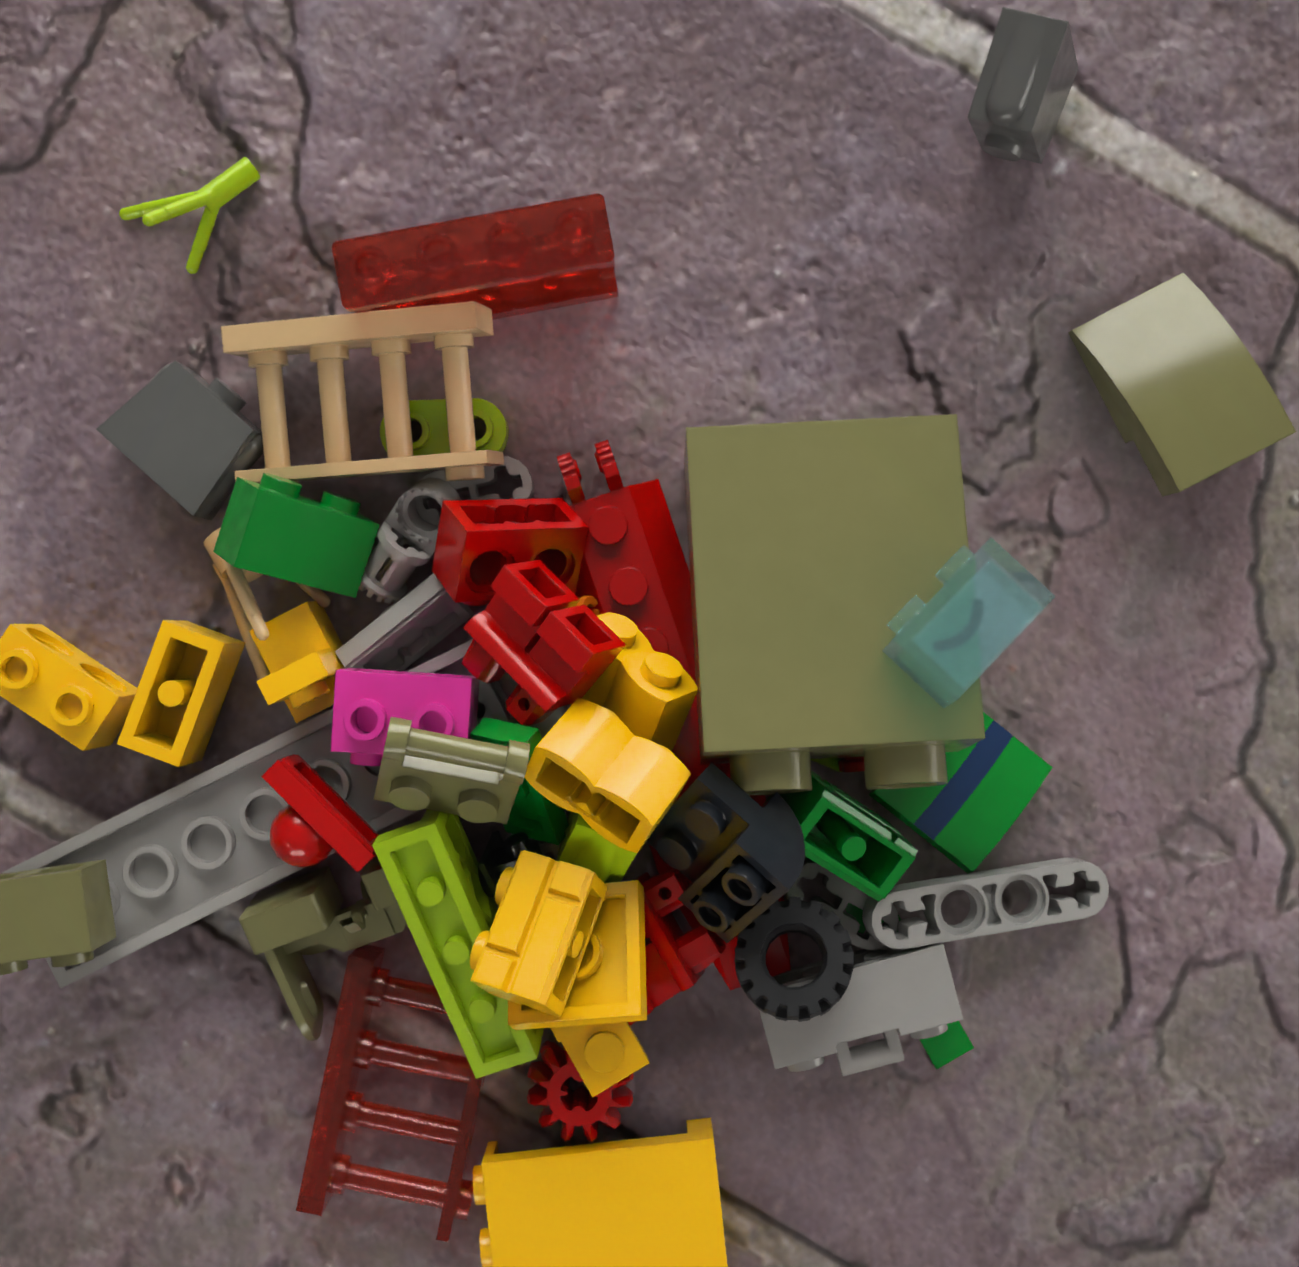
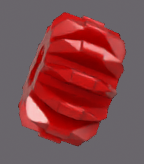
M545 1041L540 1049L541 1056L545 1062H532L527 1074L528 1078L536 1083V1085L528 1090V1104L544 1106L539 1116V1123L542 1128L551 1126L557 1120H561V1138L567 1141L573 1136L574 1126H583L584 1134L591 1142L598 1138V1120L607 1127L616 1129L621 1123V1115L617 1108L630 1107L633 1102V1091L625 1086V1084L633 1080L634 1073L593 1098L590 1092L583 1086L572 1091L569 1089L570 1078L572 1077L580 1083L583 1081L565 1048L563 1050L554 1042Z

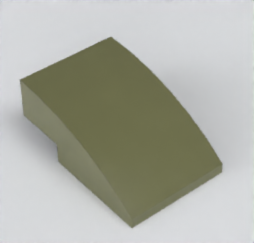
M1184 273L1068 332L1124 442L1134 441L1162 497L1181 492L1296 432L1281 402L1243 342L1211 301Z

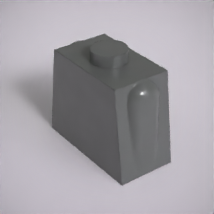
M1006 7L1002 8L968 114V120L980 147L986 153L1008 161L1024 159L1042 164L1078 72L1069 21Z
M176 360L165 365L143 389L96 429L191 515L211 521L233 491L235 471L249 470L263 454L261 430L240 412L246 405V402L219 378L216 377L209 385L195 371Z

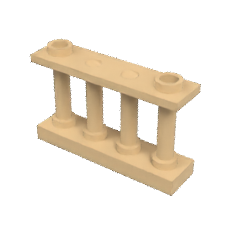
M469 301L221 326L223 353L248 358L249 367L256 368L265 465L263 469L235 471V482L237 477L260 483L263 473L276 475L299 483L301 481L445 470L446 481L485 479L484 466L504 465L503 452L492 450L476 451L468 349L474 348V337L494 335L492 309L482 304ZM434 341L435 350L442 351L450 453L414 456L405 355L411 354V343ZM371 347L372 356L379 357L387 458L352 461L343 361L349 360V349ZM309 353L310 362H317L326 463L291 466L282 367L288 366V355Z

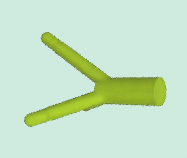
M243 157L197 191L125 207L119 211V216L126 221L142 217L143 224L151 227L204 206L205 209L186 264L187 272L195 274L199 270L219 209L258 181L261 176L249 159Z

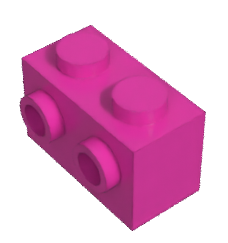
M362 668L337 669L335 672L330 751L350 753V764L380 766L391 716L412 720L411 728L471 739L470 733L477 726L480 680L469 675Z

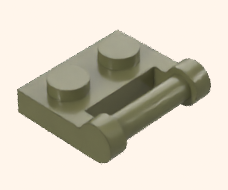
M391 716L373 800L389 802L404 810L417 811L427 809L459 815L463 819L474 823L497 822L507 824L519 786L523 784L530 754V743L509 740L507 746L411 728L412 720Z

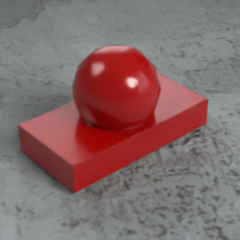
M292 754L278 759L261 776L289 804L278 812L270 828V845L279 859L292 866L308 867L317 865L326 859L331 850L334 849L358 873L377 856L372 844L379 834L301 756Z

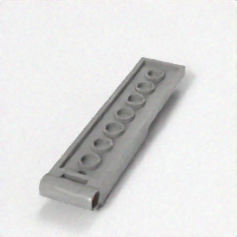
M473 639L408 672L473 676L461 664ZM507 672L499 681L487 684L480 680L478 701L485 705L486 710L483 717H477V725L484 717L520 724L506 710L505 702L518 685ZM568 705L557 708L543 722L530 727L539 728L543 739L569 709ZM332 708L3 873L106 859L116 938L95 949L94 959L85 963L66 967H52L51 957L45 958L61 989L305 868L292 866L277 857L270 845L272 821L278 812L289 804L261 776L278 759L292 754L301 756L376 832L417 811L404 810L389 802L373 800L380 766L350 764V753L330 751L333 719ZM332 849L329 855L335 853L336 851Z

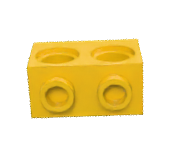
M10 624L0 638V696L82 751L110 746L124 726L137 687L42 624Z

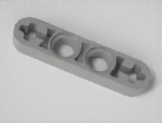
M1064 857L898 884L893 887L885 899L883 898L879 902L869 896L863 907L862 920L866 931L873 939L892 949H908L1085 919L1096 915L1104 907L1108 898L1109 884L1106 875L1098 866L1081 859ZM1074 876L1086 881V889L1077 891L1076 899L1058 893L1049 895L1046 885L1054 888L1070 886L1074 883ZM1023 880L1030 892L1029 903L1022 912L1009 915L1002 905V893L1009 883ZM963 890L969 897L970 911L961 923L948 925L943 920L941 914L943 899L952 891ZM895 902L896 906L909 912L923 910L927 922L918 917L902 919L898 921V932L894 933L893 929L881 924V917L891 914V903Z

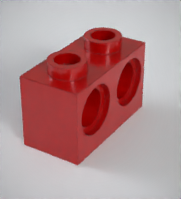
M563 498L443 500L432 572L455 603L461 602L471 606H482L488 604L496 592L490 586L504 565L540 560L575 594L589 527Z

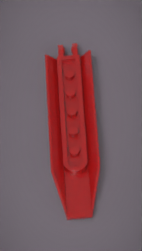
M605 440L594 444L596 448L594 455L600 472L605 475L610 492L586 500L580 483L582 476L577 461L572 458L570 452L557 456V461L572 505L569 506L589 527L575 595L578 598L593 596L598 604L595 607L588 608L590 610L598 609L599 615L612 612L631 619L648 639L653 650L668 654L677 659L696 684L690 572L659 479L624 487L609 441ZM697 696L694 698L673 749L670 750L691 773L677 799L709 766V764L700 765ZM729 763L715 764L730 778ZM765 795L750 796L760 806L766 801ZM649 844L658 873L674 869L666 864L659 856L657 850ZM784 895L778 900L784 901ZM685 905L679 907L692 928L700 924L690 909ZM787 933L778 936L770 944L766 953V966L772 977L791 970ZM738 935L728 943L724 941L726 949L713 961L730 991L741 987L735 968V948Z

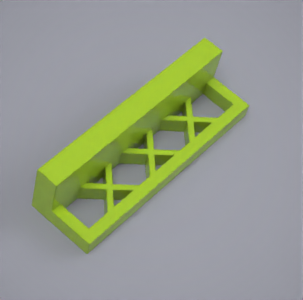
M426 810L420 821L378 835L372 846L475 1078H481L536 1060L544 1028L513 1029L508 1025V1000L494 996L470 981L474 972L470 967V954L473 944L483 930L490 931L498 908L494 898L488 897L481 887L478 877L479 863L458 815Z

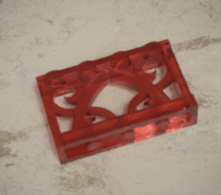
M599 193L335 241L332 244L343 307L349 312L359 313L475 301L492 309V320L618 297L614 264L615 255L604 197Z

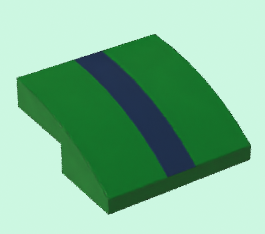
M984 712L985 739L959 752H945L948 784L903 789H872L869 794L967 874L973 872L1002 839L1053 768Z

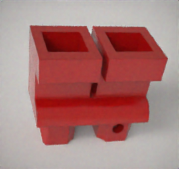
M533 560L507 564L502 567L490 586L496 592L485 610L473 616L463 627L473 640L461 664L476 679L487 684L499 681L507 672L518 685L505 702L506 710L521 725L532 726L543 722L557 708L572 704L577 698H582L625 648L626 644L585 604L576 606L580 599L542 561Z
M671 869L656 874L653 877H650L648 872L633 879L638 880L644 887L645 939L648 937L651 939L645 943L647 1015L654 1008L679 992L694 986L704 974V969L726 949L723 939L701 924L683 934L671 912L684 905L678 898L690 883L677 869ZM637 1021L628 1022V1024H629V1026H630V1025L634 1024V1023L637 1022Z

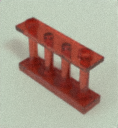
M367 944L356 948L348 956L296 1211L322 1216L333 1194L343 1195L345 1189L442 1209L436 1240L449 1242L456 1219L468 1220L473 1200V1180L465 1179L486 1076L476 1079L466 1056L377 1038V1031L368 1030L373 1006L381 1008L384 1002L446 1015L447 1013L434 985L390 976V969L381 968L385 948ZM371 1064L468 1084L461 1120L365 1101L364 1093L355 1092L360 1069L369 1070ZM358 1127L455 1146L448 1182L352 1163V1155L342 1154L347 1131L355 1133Z

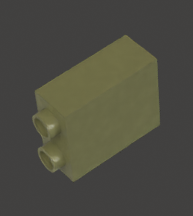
M957 414L686 427L684 479L695 678L698 688L696 696L700 765L710 764L711 762L713 764L729 763L730 779L749 796L774 795L776 792L782 795L812 791L810 759L864 756L866 789H903L948 784L945 752H959L985 739L976 631L966 643L958 648L938 653L933 652L931 649L934 642L951 639L964 629L968 622L973 602Z

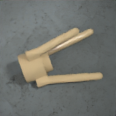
M220 527L203 542L204 547L214 562L212 566L224 586L243 642H246L245 647L248 656L253 664L256 676L260 680L269 675V671L249 630L253 629L256 637L263 641L269 637V631L248 583L256 580L263 574L233 567L213 552L221 529ZM296 583L319 606H329L330 598L321 589Z

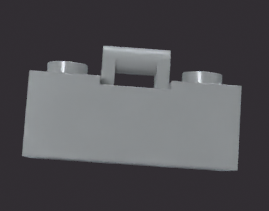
M943 943L908 949H892L884 946L880 949L855 951L853 972L846 992L840 1001L822 1016L819 1015L802 1022H798V1020L783 1021L759 1010L775 1069L787 1066L791 1072L810 1070L823 1064L825 1061L824 1056L836 1053L842 1077L904 1061L898 1033L900 1036L910 1034L914 1039L931 1038L948 1030V1023L963 1020ZM822 960L791 968L790 971L773 976V978L778 983L787 987L804 986L811 983L818 976L822 967ZM883 1033V1039L848 1047L847 1042Z

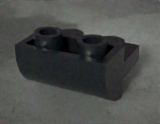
M712 762L674 802L647 839V842L657 850L659 856L666 864L679 870L691 881L678 900L693 912L695 918L703 927L715 932L726 943L730 942L790 890L799 877L805 860V842L801 826L784 798L776 792L764 805L760 806Z

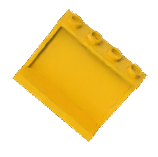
M711 1117L686 1120L687 1133L508 1153L498 1152L497 1141L488 1142L481 1165L473 1166L476 1206L486 1205L488 1228L480 1229L479 1245L482 1267H728Z

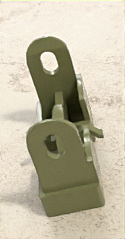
M377 856L363 868L360 874L362 878L360 887L363 899L356 901L352 906L341 909L344 899L330 867L326 866L257 892L238 919L254 955L264 952L291 1014L302 1035L307 1040L315 1041L320 1037L323 1025L324 1004L302 955H313L325 952L331 948L341 952L353 950L402 932L407 924Z

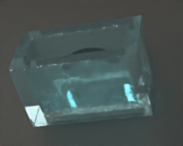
M991 537L975 554L963 545L934 575L944 584L937 594L927 604L915 595L886 625L896 636L882 651L943 708L958 700L1056 597Z

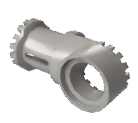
M425 478L419 480L398 498V501L377 533L379 542L369 556L359 586L361 591L368 590L366 596L371 598L375 594L377 602H381L384 599L385 603L388 604L391 602L395 604L405 596L408 590L406 582L415 568L426 564L435 552L439 525L425 522L418 515L415 501L417 496L427 495L436 499L442 507L443 500H461L458 492L450 483L440 478ZM405 543L409 544L407 549L403 548ZM385 570L382 579L378 581L376 579L377 574Z

